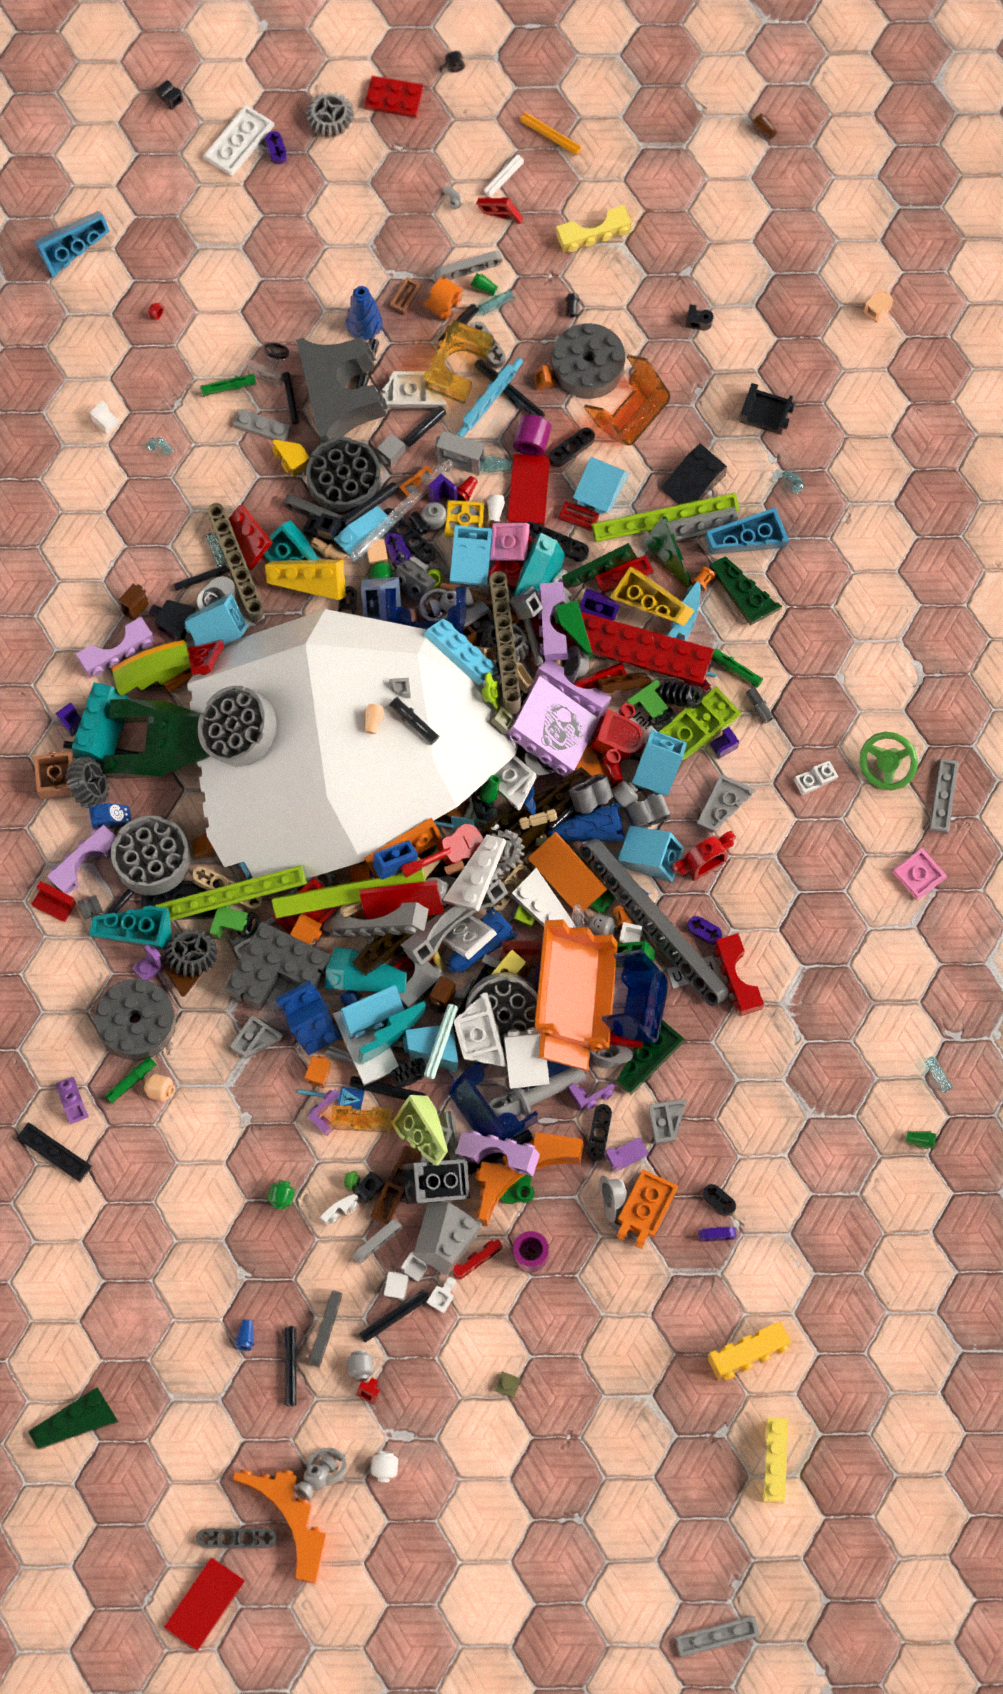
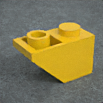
M276 439L272 441V452L277 459H281L283 462L281 463L282 467L287 473L290 472L294 477L306 470L310 457L301 444Z

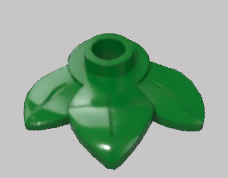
M525 1175L507 1189L500 1199L506 1204L530 1202L534 1198L531 1176ZM527 1191L528 1195L526 1197H523L521 1195V1192Z

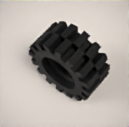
M417 1058L397 1066L392 1070L391 1075L398 1088L405 1087L424 1078L427 1066L423 1058Z

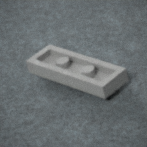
M242 409L239 410L233 424L234 428L270 440L276 439L281 441H287L292 429L291 425Z

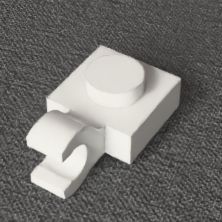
M449 1276L443 1288L436 1286L426 1303L444 1314L454 1298V1295L450 1292L456 1285V1280Z

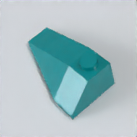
M291 520L282 524L269 537L273 543L264 554L270 562L319 560L303 533Z
M540 533L531 541L527 560L524 561L512 597L518 596L529 586H533L537 593V590H541V583H551L553 578L560 572L566 555L556 540Z
M145 906L141 909H130L121 913L94 916L89 936L141 947L148 945L150 948L155 947L158 950H165L166 943H169L168 940L172 934L169 909Z
M334 948L326 967L325 988L380 992L396 985L399 993L406 992V972L388 964H382L365 976L352 963L360 951L350 948Z

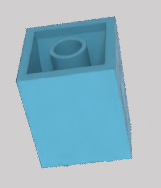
M590 457L573 498L577 499V504L584 507H587V505L593 506V511L602 515L604 512L610 513L629 476V472Z
M231 593L189 615L185 620L186 631L189 634L191 633L194 639V646L222 640L223 644H227L242 637L248 627Z
M651 729L632 783L641 789L647 788L652 790L657 795L668 796L684 756L687 742Z
M630 826L625 834L623 847L619 851L618 861L626 869L673 883L675 874L670 866L681 859L684 847L671 832Z
M441 1025L406 1030L403 1044L405 1053H409V1059L423 1058L425 1064H428ZM452 1025L438 1067L458 1072V1059Z

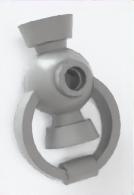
M469 587L462 590L461 594L453 590L433 589L423 595L418 610L421 618H424L429 623L436 624L443 618L449 621L454 613L462 608L463 603L474 605ZM442 595L440 601H436V599H429L435 617L442 610L447 612L445 616L441 618H431L428 616L424 603L431 596Z
M323 1448L314 1452L308 1459L307 1470L304 1473V1482L294 1486L296 1493L302 1499L309 1501L313 1490L319 1491L326 1485L338 1482L346 1472L347 1462L345 1454L336 1448ZM328 1454H330L337 1460L342 1461L341 1469L332 1476H329L328 1472L332 1473L339 1469V1467L335 1460L328 1456ZM323 1456L320 1461L321 1465L314 1464L319 1457Z

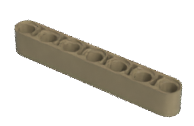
M213 503L208 507L210 523L246 614L250 620L258 621L264 614L261 600L224 507L220 503ZM215 512L221 513L218 516H213ZM221 528H226V529H227V530L224 531V532H220V531H219ZM227 544H233L231 548L225 547ZM233 560H239V563L233 564L231 562ZM239 576H246L243 580L237 579ZM246 592H252L250 596L244 595ZM252 608H258V609H259V610L256 611V612H251V611H250Z

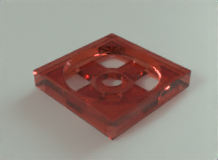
M503 941L502 955H508L511 950L518 955H541V942Z

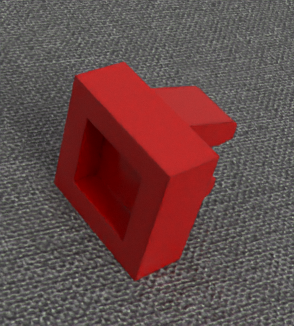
M372 1377L368 1383L362 1381L358 1387L357 1396L374 1405L380 1392L377 1389L379 1380Z

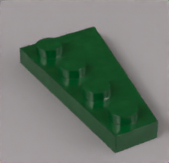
M627 543L563 575L562 578L568 588L577 587L584 582L594 579L598 574L638 557L631 545Z
M726 556L710 564L709 569L715 573V577L750 626L781 610L782 605L778 602L775 603L766 591L763 592L759 589L756 583L742 574L743 571Z
M656 1014L651 1026L644 1034L642 1047L635 1048L632 1059L626 1063L617 1078V1084L629 1095H632L685 1042V1039Z
M98 1387L29 1430L28 1433L40 1450L64 1440L81 1436L84 1433L101 1429L104 1426L118 1423L119 1421Z

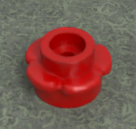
M160 303L151 304L148 308L150 319L159 320L164 313V307Z

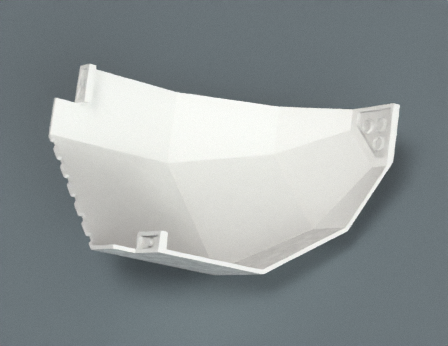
M328 609L229 642L210 673L206 675H193L187 684L188 692H192L193 698L190 701V709L203 714L207 707L206 702L216 692L229 686H244L261 694L271 703L276 714L277 728L270 748L259 760L252 764L235 767L225 764L212 756L197 762L198 767L202 768V776L199 777L201 792L205 793L206 802H203L204 818L208 819L209 822L206 834L223 866L228 867L245 862L253 878L303 865L305 877L308 879L360 863L365 860L366 856L426 820L432 818L434 821L458 807L484 784L491 775H494L515 756L519 747L517 742L512 741L510 737L503 734L490 722L498 709H495L492 703L485 702L483 699L482 688L486 686V682L480 686L476 684L423 635L426 629ZM492 676V679L498 681L501 685V680L496 676ZM409 678L411 698L397 695L391 689L389 679ZM501 696L499 698L501 707H504L503 697ZM399 697L409 708L412 707L414 713L440 735V738L433 745L406 720L403 721L401 716L389 706L394 698ZM368 704L384 707V715L376 734L365 732V709L368 708ZM517 713V714H511V715H512L514 718H516L517 715H518V713Z

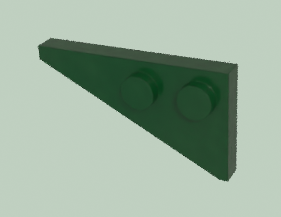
M664 516L659 520L643 544L686 587H690L692 585L690 574L688 571H685L682 560H684L679 546L676 544L674 533L671 534L667 525L668 518Z

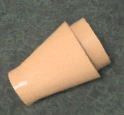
M368 704V708L365 709L366 733H377L384 715V707Z

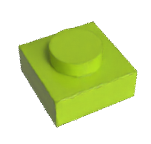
M518 905L513 921L531 928L535 918Z

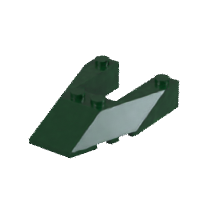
M111 700L109 719L120 723L148 722L145 753L104 755L102 774L115 779L163 777L168 772L180 770L182 766L194 764L210 757L201 746L198 737L200 713L165 701Z

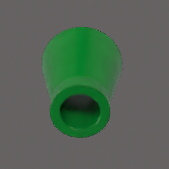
M476 273L470 285L474 287V290L488 293L492 296L495 295L498 286L482 273L481 275Z
M491 775L488 781L481 787L479 798L483 802L492 803L497 799L501 779L496 775Z
M908 1131L906 1143H911L927 1150L929 1148L934 1149L936 1133H932V1131Z

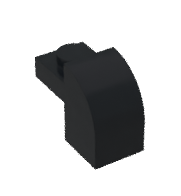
M322 513L320 518L310 515L302 531L304 534L317 537L327 544H333L334 538L342 528V524L339 518Z

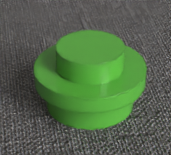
M357 1171L347 1172L344 1178V1186L354 1191L360 1184V1176L357 1174Z

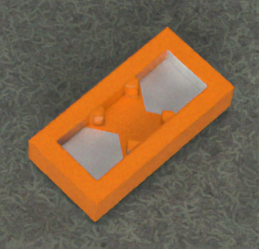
M427 465L402 484L399 490L412 503L428 490V485L437 475Z

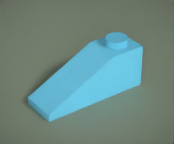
M376 506L349 524L334 540L351 558L390 518Z

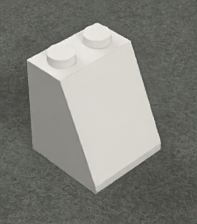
M535 1027L528 1028L524 1032H520L517 1029L509 1030L508 1033L504 1034L510 1089L549 1084L547 1060L539 1058L541 1035Z

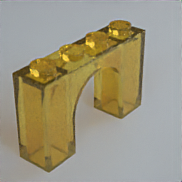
M453 320L451 326L448 325L445 330L444 341L441 340L438 344V353L436 356L433 355L430 362L431 368L429 371H425L423 381L425 389L465 404L472 390V381L449 371L445 361L451 354L458 351L470 352L487 359L493 346L494 335Z

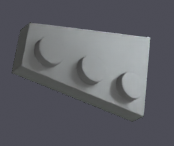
M721 774L697 822V826L715 833L755 793V789Z

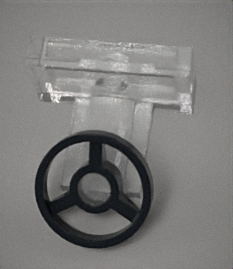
M267 343L264 346L266 356L262 364L249 360L246 365L247 374L254 373L256 378L281 387L284 381L283 374L279 370L285 358L289 356V349L279 343Z

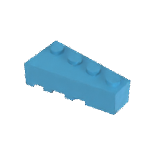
M776 507L706 531L704 536L711 555L786 548L789 542Z

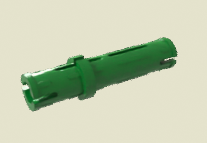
M252 373L201 385L203 397L234 389L241 390L242 387L257 385L255 375Z
M717 648L714 650L712 660L723 666L724 670L733 672L756 688L760 686L764 679L763 677L735 661L734 657L725 655Z
M148 1056L137 1067L134 1066L126 1077L104 1095L113 1104L140 1079L143 1080L144 1076L157 1064Z

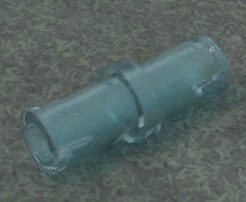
M508 289L478 306L479 311L484 316L494 309L502 308V305L514 300L515 296L512 290Z

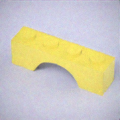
M625 205L607 210L605 221L598 227L583 228L574 221L557 226L556 235L563 253L574 252L578 248L590 247L600 241H609L613 237L627 235L631 232L632 222Z
M768 1417L766 1420V1462L763 1503L784 1504L788 1418Z

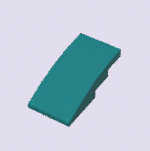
M423 1001L389 1017L387 1027L374 1032L373 1042L359 1048L361 1064L382 1054L406 1035V1030L412 1029L423 1017L426 1007L425 1002Z

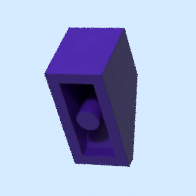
M586 588L579 608L584 613L615 621L620 604L602 593Z

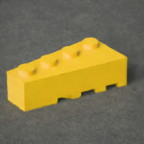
M343 559L272 561L265 564L266 581L268 584L335 600L346 597Z
M632 567L628 569L610 596L611 599L682 626H685L695 611Z
M781 1321L757 1331L755 1336L748 1335L737 1342V1345L730 1343L724 1346L720 1353H717L716 1350L709 1353L707 1360L718 1381L723 1379L726 1382L734 1378V1373L740 1370L742 1373L747 1372L753 1368V1364L760 1362V1364L765 1363L771 1359V1355L775 1353L781 1355L787 1352L792 1342Z

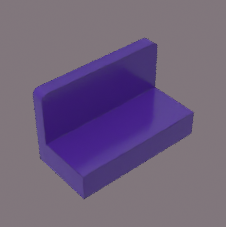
M442 473L428 485L429 501L431 503H438L444 496L449 500L458 501L457 487Z

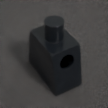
M166 600L162 608L153 604L149 614L156 617L155 625L158 630L174 641H180L187 634L185 620L189 615L196 612V608Z

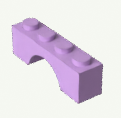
M563 582L541 583V590H537V597L543 607L538 612L539 619H542V626H539L540 637H543V643L540 644L541 655H544L545 661L568 659L566 635L557 632L551 625L553 613L556 612L555 606L565 604Z
M142 617L125 626V637L117 647L104 650L90 645L76 653L79 663L89 678L99 676L103 670L119 664L124 658H130L140 649H146L154 642L153 634Z
M545 661L538 668L534 677L535 680L541 676L597 718L606 711L612 698L597 688L583 689L573 685L565 677L564 668L554 661Z
M104 825L96 828L91 833V837L86 841L80 842L72 854L66 855L58 867L55 866L50 870L47 876L49 882L56 889L69 895L79 886L77 871L81 863L94 856L108 859L111 856V847L116 836Z
M462 1131L455 1152L460 1159H467L469 1162L478 1164L492 1153H503L507 1156L509 1167L514 1172L529 1176L534 1175L540 1156L535 1150V1146L524 1143L519 1145L510 1139L502 1141L493 1135L485 1137L476 1131H470L469 1133Z

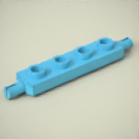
M517 357L512 365L508 364L505 368L503 367L499 371L496 380L489 383L484 395L479 396L472 410H468L463 417L464 424L457 433L458 436L464 437L468 431L473 429L514 378L518 368L524 363L521 358Z

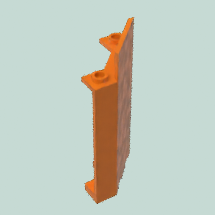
M564 919L545 920L535 1029L541 1035L539 1058L588 1072L590 1050L599 1052L602 1049H609L618 942L612 934L593 935L588 927L569 928Z

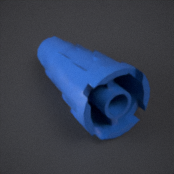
M362 285L353 290L346 318L347 330L355 339L363 337L364 340L375 338V335L379 334L382 329V317L369 289Z
M612 803L608 806L593 809L588 814L574 815V817L565 819L554 831L548 828V835L550 837L557 832L565 842H587L595 838L601 842L624 841L621 814H618L619 805L618 803Z
M493 906L486 911L487 913L480 921L493 928L497 934L469 960L453 951L448 957L447 961L449 963L446 965L453 974L455 972H464L478 960L482 959L485 954H490L508 941H512L518 935L516 931L512 934L510 933L513 928L498 911L494 914L492 913L495 910Z

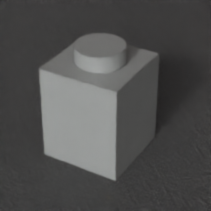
M392 433L377 447L378 459L383 464L387 463L390 467L406 453L405 444Z

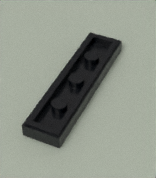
M29 1122L17 1136L19 1141L80 1183L92 1168L89 1163Z

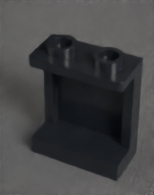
M751 383L739 422L781 435L783 429L787 430L790 421L787 418L788 414H792L795 403L792 402L793 396L790 395L789 399L760 391L758 390V384Z

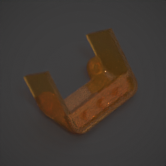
M627 355L626 358L635 369L629 378V385L633 390L632 393L613 415L605 411L604 408L585 404L584 408L598 428L621 444L631 446L669 403L670 392L647 358Z

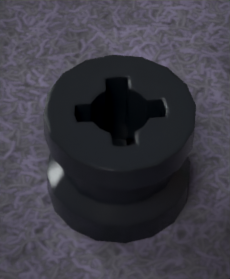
M451 51L445 56V60L448 63V71L451 73L460 72L465 68L460 51Z

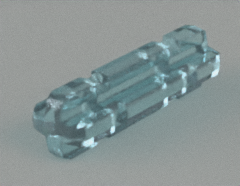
M208 533L206 540L217 567L226 565L225 557L215 533Z
M935 1056L927 1058L925 1063L928 1068H931L930 1071L937 1083L940 1084L941 1090L944 1093L950 1091L953 1086L950 1081H947L948 1077L941 1066L937 1064L938 1061Z

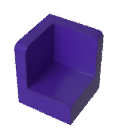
M70 702L55 714L66 731L73 736L77 733L81 717Z
M727 727L723 729L720 737L710 742V746L720 759L736 750L739 746V740L731 728Z

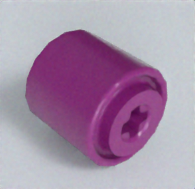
M523 415L519 420L513 447L525 455L542 456L546 450L552 425L540 416Z
M527 1231L520 1234L513 1244L515 1264L525 1272L541 1270L546 1265L549 1257V1245L546 1238L535 1231ZM528 1250H532L533 1253L537 1254L534 1255V1259L530 1260L528 1256H525L528 1254Z

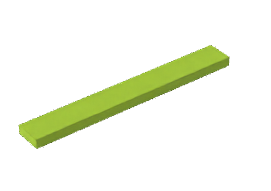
M733 492L596 522L591 525L595 542L653 530L664 516L668 518L669 522L735 507L737 511L740 510L737 494Z
M303 865L155 906L168 908L170 921L305 885L307 880Z
M421 868V870L408 878H405L401 872L383 880L376 877L272 898V904L276 918L360 902V889L426 882L423 868Z

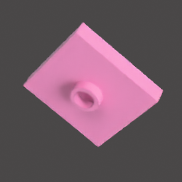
M493 523L490 560L526 561L529 524Z
M923 848L919 849L892 871L917 901L947 878V875Z

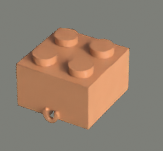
M51 751L46 755L33 756L36 788L39 798L47 799L72 795L69 785L66 783L68 779L65 776L68 774L66 769L69 768V764L75 761L72 752L56 753Z

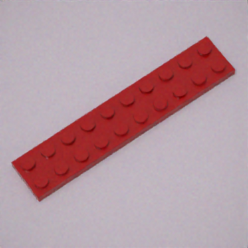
M581 612L592 655L703 686L713 656V648ZM537 613L531 618L536 639L543 640V637H540L539 626H542V619H539ZM553 615L551 620L552 627L557 632L566 635L561 630L560 624H556ZM566 635L567 648H570V647H573V646H577V645Z

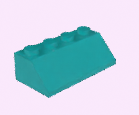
M93 682L72 745L74 758L90 757L91 759L94 758L96 763L99 762L103 765L104 755L115 754L124 723L109 719L110 701L131 698L125 694L121 696L117 689L112 686Z

